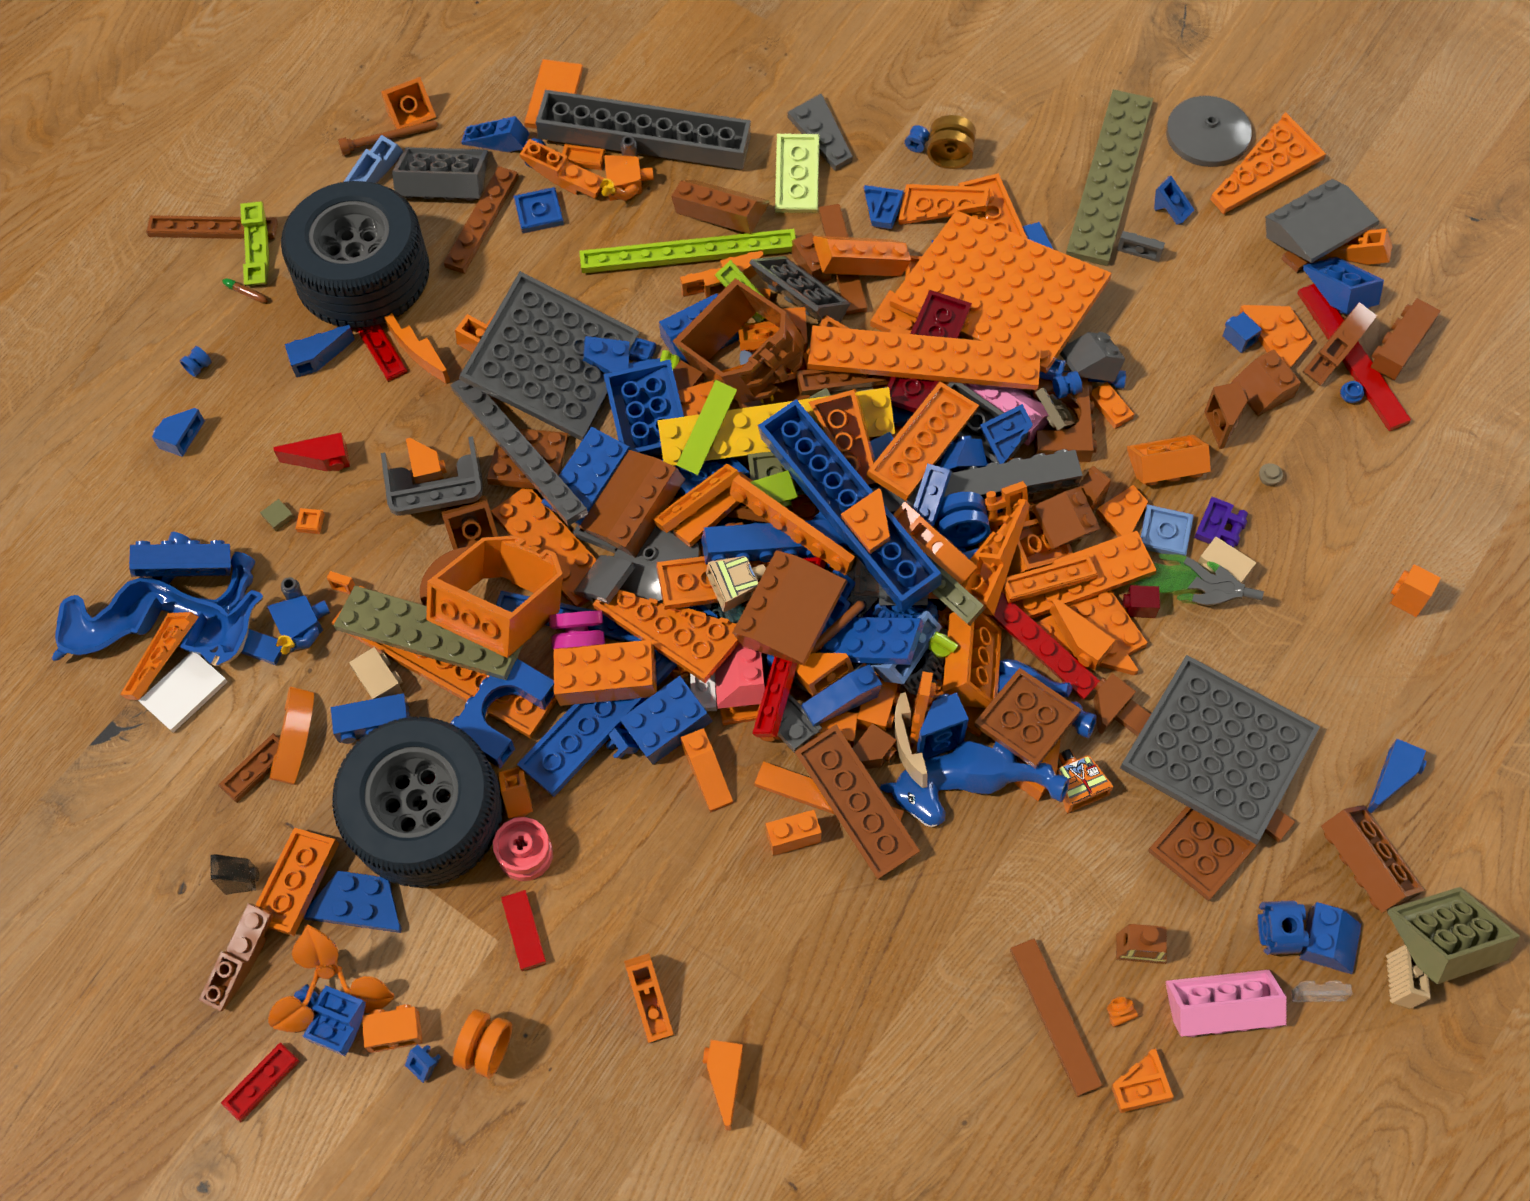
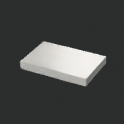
M191 652L138 701L174 733L228 681L200 655Z

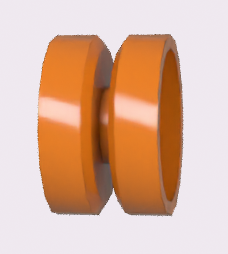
M478 1009L473 1010L459 1034L453 1055L454 1066L464 1070H469L474 1066L476 1074L488 1079L492 1078L507 1051L512 1033L511 1021L498 1017L491 1022L489 1013Z

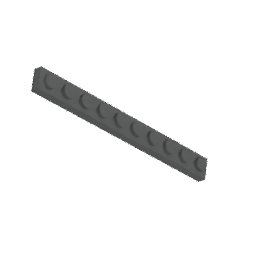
M461 380L450 384L452 391L568 526L588 515L587 508L487 393Z

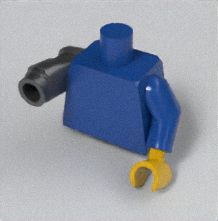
M291 577L285 578L281 583V591L286 600L267 606L281 634L276 646H282L281 653L284 655L288 654L289 651L291 653L295 650L310 648L323 631L318 619L331 613L325 600L311 606L307 597L303 595L299 582Z

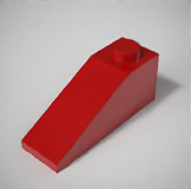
M341 432L273 447L280 463L327 472L340 471L343 468L350 467L347 445Z

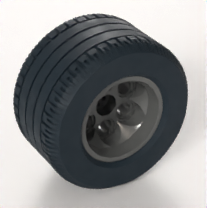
M346 181L328 185L315 191L300 202L290 213L283 227L281 237L282 255L296 292L303 305L314 316L326 323L341 327L350 325V328H366L386 323L385 316L392 313L396 318L410 309L419 299L427 285L430 264L417 215L402 195L384 185L366 181Z
M405 717L389 721L387 724L384 723L378 726L377 729L374 728L369 734H365L349 750L346 758L343 759L340 765L341 768L338 769L336 775L337 778H335V788H333L332 795L335 822L347 846L380 877L395 884L409 887H429V885L432 887L440 885V883L445 884L469 872L468 870L475 867L485 857L484 855L488 853L491 848L490 846L493 845V840L497 830L500 828L503 815V797L499 781L479 745L457 726L443 720L429 719V717ZM435 775L434 782L424 784L426 777ZM410 780L407 788L399 789L402 781ZM451 794L448 802H439L442 795ZM421 801H424L427 805L423 810H419L416 807ZM395 803H399V810L394 813H390V806ZM433 818H441L435 825L430 827V821ZM409 822L416 823L412 831H404L406 824Z

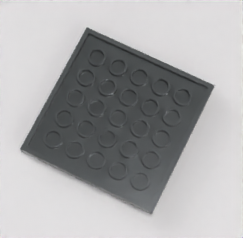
M519 271L461 372L459 380L582 441L608 393L604 374L606 373L602 372L597 366H592L583 361L585 336L630 341V351L639 331Z
M1186 655L1125 757L1120 769L1257 845L1320 726Z

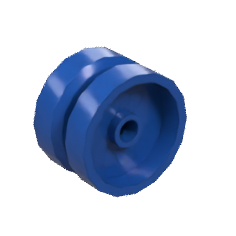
M958 492L945 496L936 519L937 531L957 548L973 546L982 542L991 532L984 498L974 492Z

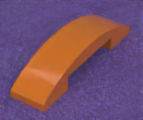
M289 687L284 709L286 713L269 779L292 785L295 784L309 733L314 692Z

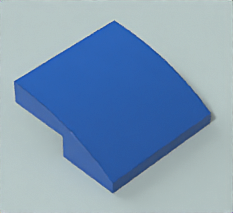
M325 986L311 1008L317 1014L303 1034V1037L314 1044L346 1056L361 1024L366 1002Z

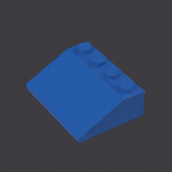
M665 360L604 374L618 440L629 446L632 451L655 458L661 456L662 448L657 420L684 417L671 361Z

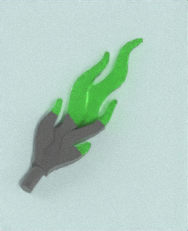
M1159 554V558L1165 561L1178 562L1180 565L1168 566L1153 562L1157 570L1156 574L1150 578L1133 582L1138 586H1159V593H1170L1187 589L1202 590L1205 594H1181L1177 596V600L1190 601L1205 606L1217 605L1233 599H1242V597L1262 601L1264 591L1245 587V584L1240 583L1228 570L1219 564L1211 561L1207 562V566L1216 574L1214 575L1209 573L1195 560L1178 554Z

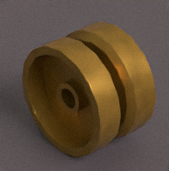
M946 115L935 119L931 124L927 155L929 160L935 165L947 169H957L968 165L973 158L976 136L974 124L968 119L957 115Z

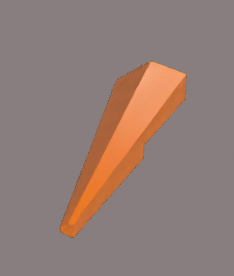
M1019 499L1017 501L1018 506L1013 513L1003 518L1004 524L996 533L992 532L971 557L970 560L978 568L961 585L986 607L982 612L986 615H994L1030 507L1026 499Z

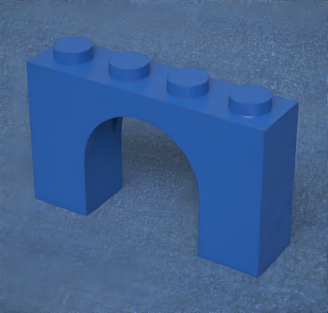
M516 659L507 680L493 676L486 677L481 682L476 695L467 700L463 712L450 723L472 737L482 749L487 760L500 769L513 753L515 747L511 739L491 728L486 723L485 716L489 706L502 696L518 695L545 710L555 696L554 680L519 659Z

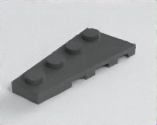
M822 93L787 112L789 120L802 134H819V154L835 171L852 162L853 156Z

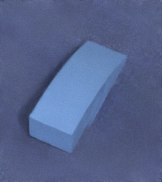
M381 135L370 151L365 149L344 182H378L398 160L403 150L396 143Z

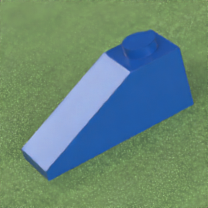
M869 664L847 674L803 703L801 707L814 727L877 698L882 683Z
M1399 739L1395 740L1389 748L1367 809L1370 813H1373L1408 784L1417 773L1422 774L1427 763L1426 760H1423L1426 750Z

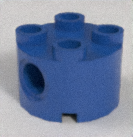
M1294 900L1260 903L1259 909L1264 910L1263 914H1258V932L1261 945H1267V948L1263 950L1265 954L1300 953L1303 947H1308L1309 936L1307 931H1304L1303 920L1306 918V910L1303 904H1297Z

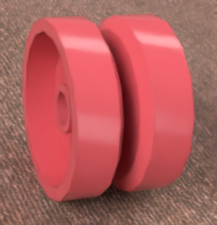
M527 817L513 818L505 822L496 832L493 840V852L502 871L511 879L532 881L542 876L550 867L553 859V848L545 828L536 820Z

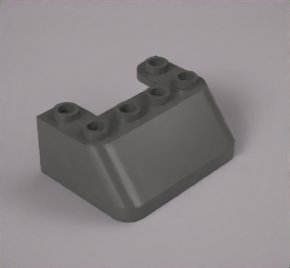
M473 436L468 437L471 454L462 456L457 462L458 477L413 485L410 471L403 467L392 469L386 453H381L387 504L390 511L394 515L403 516L479 500L483 491V479L479 455Z

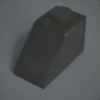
M218 854L210 855L211 880L225 895L256 891V882L259 881V870L248 858Z

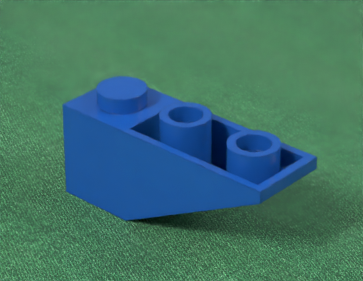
M516 116L467 126L461 143L468 146L511 152L524 148L530 132Z
M350 325L285 344L296 378L319 371L351 344L355 338Z

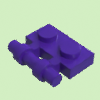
M1212 496L1194 538L1210 544L1215 537H1218L1234 548L1240 541L1239 535L1241 530L1246 527L1248 512L1240 510L1238 515L1231 513L1233 504ZM1226 523L1233 526L1231 531L1224 529Z

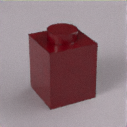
M1130 585L1128 593L1123 595V608H1127L1129 617H1157L1160 609L1159 586Z

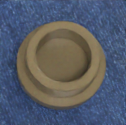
M1268 463L1261 467L1259 477L1263 484L1273 486L1281 481L1283 472L1276 464Z

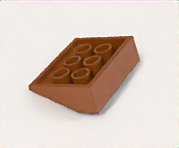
M628 450L579 528L635 558L656 526L653 518L669 506L685 478L676 467L658 458Z
M776 550L732 633L743 647L805 665L847 584V580L798 556Z

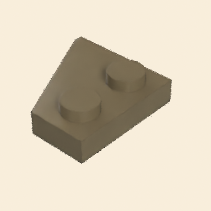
M1044 387L1035 392L1049 415L1047 419L1053 428L1062 430L1077 424L1065 403L1058 400L1053 394L1049 396Z

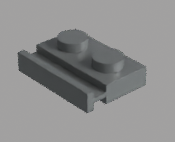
M789 693L777 735L795 753L796 750L808 743L813 736L820 733L822 727L819 724L813 727L801 705Z

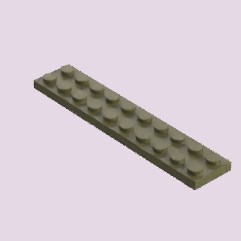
M1112 90L1066 255L1079 260L1108 266L1153 98Z

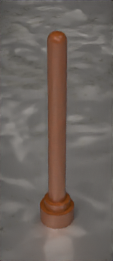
M432 120L354 140L344 137L338 139L342 155L351 154L354 148L376 143L381 135L391 140L435 129L438 127V123Z
M857 601L821 634L811 654L818 652L865 607L864 602Z

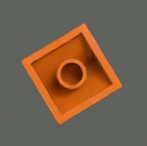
M421 77L381 91L387 113L396 129L420 124L436 117Z

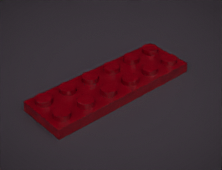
M929 290L910 334L959 338L970 313L972 303ZM891 377L887 386L890 391L891 405L915 413L940 381Z

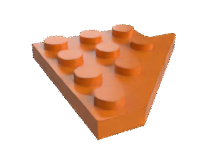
M1112 591L1100 593L1097 596L1068 606L1115 639L1112 650L1100 663V667L1130 675L1138 673V668L1129 656L1145 648L1148 643ZM1052 615L1036 622L1077 659Z

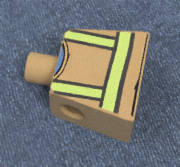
M745 556L708 562L706 575L723 612L751 598L758 585V581L761 580L766 570L763 564L752 568Z

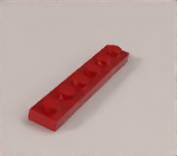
M1001 592L995 613L990 616L1063 683H1071L1072 691L1084 700L1100 680L1014 602L1008 603L1005 594Z

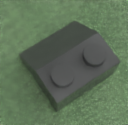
M1088 332L1068 343L1060 353L1072 372L1077 371L1080 377L1112 382L1115 381L1125 361L1124 356L1119 351L1120 349L1115 346L1110 339L1111 337L1104 332Z

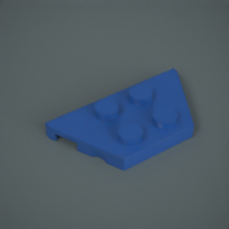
M338 871L310 904L303 917L305 920L401 933L402 930L396 912V904L392 896L390 881L379 876Z

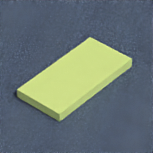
M777 134L775 213H818L819 134Z

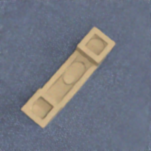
M905 692L900 694L895 710L897 751L903 766L911 778L922 788H926L927 770L922 753H911L905 727L911 726V710Z

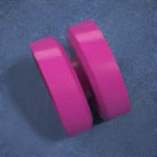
M602 610L549 615L550 628H565V633L551 636V648L558 649L605 644L603 631L588 630V626H597L603 623Z

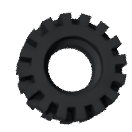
M927 649L902 685L911 694L917 695L922 672L933 673L932 682L937 685L938 682L936 680H941V673H944V664L930 649Z

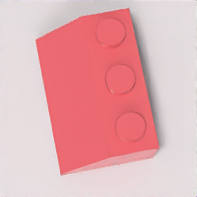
M739 643L715 671L718 709L761 704L765 691L762 652L743 647Z

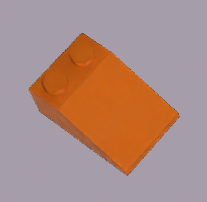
M1038 519L1025 521L1007 576L1038 569L1054 563L1056 559L1073 554L1070 544L1051 549Z

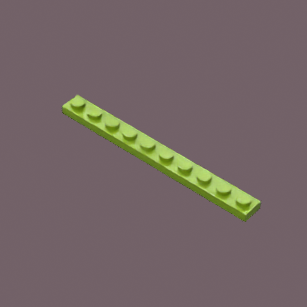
M794 229L581 250L582 273L726 259L763 251L764 255L792 252V240L796 239Z

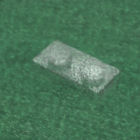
M1303 981L1291 991L1293 1002L1346 1001L1353 995L1351 984H1342L1341 981H1328L1325 985H1316L1314 981Z

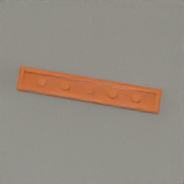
M763 761L754 783L755 787L835 815L812 778ZM891 806L901 821L904 811Z

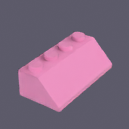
M962 383L1004 413L1023 404L1033 424L1028 431V439L1024 442L1027 446L1035 439L1036 432L1042 431L1049 423L1047 419L1049 415L1042 403L1019 388Z
M1270 970L1166 981L1173 1022L1181 1037H1195L1210 1033L1221 1034L1237 1030L1248 1031L1255 1028H1274L1286 1025V996Z

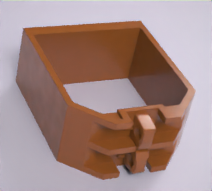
M735 278L673 340V343L688 363L703 372V376L708 380L714 382L718 380L737 389L734 399L742 404L771 397L778 390L774 383L777 380L785 382L789 377L786 373L787 369L795 373L802 366L805 339L786 311ZM756 312L780 328L773 337H769L748 358V362L741 369L722 372L708 362Z

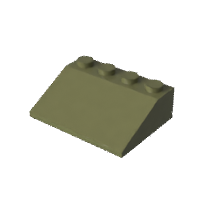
M1461 887L1388 910V915L1417 967L1436 984L1509 960L1520 935Z

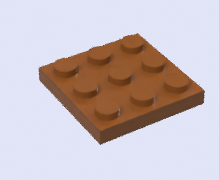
M517 428L559 476L569 439L568 433ZM496 443L487 476L488 484L536 489L498 443Z
M1019 668L978 717L974 726L1036 769L1081 714V709Z
M1186 806L1152 844L1148 852L1207 901H1210L1257 845Z

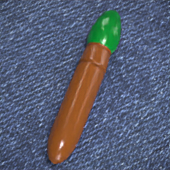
M225 278L222 280L223 284L229 289L235 290L258 302H267V298L263 294L239 284L233 279Z

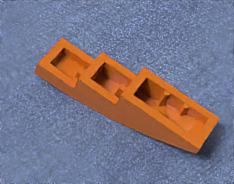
M392 313L385 316L387 327L401 348L428 373L446 384L449 383L450 379L447 370L428 338L419 341L410 325L401 329Z

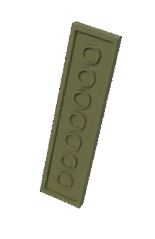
M354 586L333 625L337 631L503 680H507L523 647L522 645L511 656L506 658L427 621V606Z

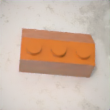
M1193 434L1127 446L1135 476L1145 485H1156L1158 481L1162 480L1178 481L1181 477L1185 476L1201 477L1203 473L1211 472L1209 445Z

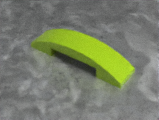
M262 201L240 204L241 224L244 227L246 264H243L244 285L267 284L269 244L264 206Z

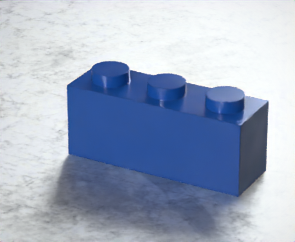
M403 693L331 707L333 734L339 743H354L384 723L387 724L389 721L400 718H409V703Z

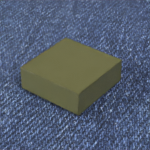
M280 499L260 512L262 517L275 531L294 518L293 514Z

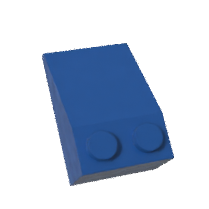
M1333 257L1306 264L1303 267V270L1328 303L1343 314H1349L1359 302L1368 309L1380 303L1384 280L1338 257Z

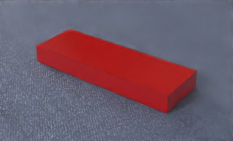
M526 890L501 897L521 971L547 964Z
M280 1042L229 1093L221 1104L239 1122H242L300 1061Z

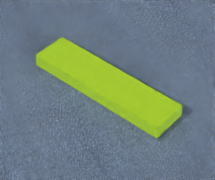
M715 380L677 466L696 475L699 474L737 389Z

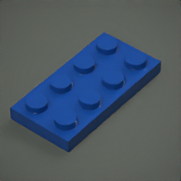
M591 427L559 477L589 512L628 450L631 449L624 443ZM544 498L541 503L556 512ZM585 517L575 523L580 526Z
M854 617L822 647L820 653H846L851 663L911 665L924 623L921 618Z

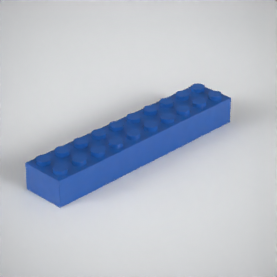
M797 399L758 425L762 441L784 468L789 471L793 479L901 612L942 585L941 572L885 505L890 541L871 554L843 521L841 514L873 491Z

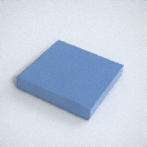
M1147 505L1140 536L1146 549L1185 559L1193 514Z

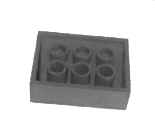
M405 147L392 171L394 191L404 198H413L414 196L423 197L424 199L444 197L447 200L455 198L475 200L480 198L484 187L488 150Z
M1335 179L1326 181L1324 184L1265 216L1267 239L1311 263L1379 224L1378 218L1347 185Z
M785 256L751 259L750 265L761 279L769 284L768 287L771 290L783 294L786 301L799 307H805L806 315L816 318L819 325L825 315L841 323L851 303Z

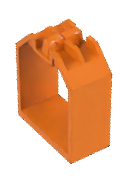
M518 536L481 538L427 581L426 620L508 658L549 622V615L560 612L563 573L556 553L547 549L540 553L541 548L534 545L530 548H525L523 545L526 544V540ZM504 577L510 580L511 583L534 594L511 613L467 591L482 579Z

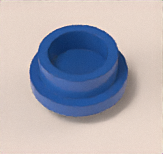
M1350 381L1342 386L1340 395L1346 402L1357 403L1363 398L1364 390L1360 383Z

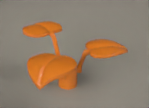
M307 925L294 944L292 957L301 967L308 969L316 967L312 983L302 1003L294 996L284 997L277 1001L270 1010L268 1023L274 1029L286 1032H300L307 1029L314 1019V1012L307 1005L319 977L330 979L337 974L346 993L366 1002L364 1013L384 1008L393 1000L394 993L382 981L370 976L357 978L351 983V988L348 987L342 973V967L338 966L339 951L337 946L324 933Z

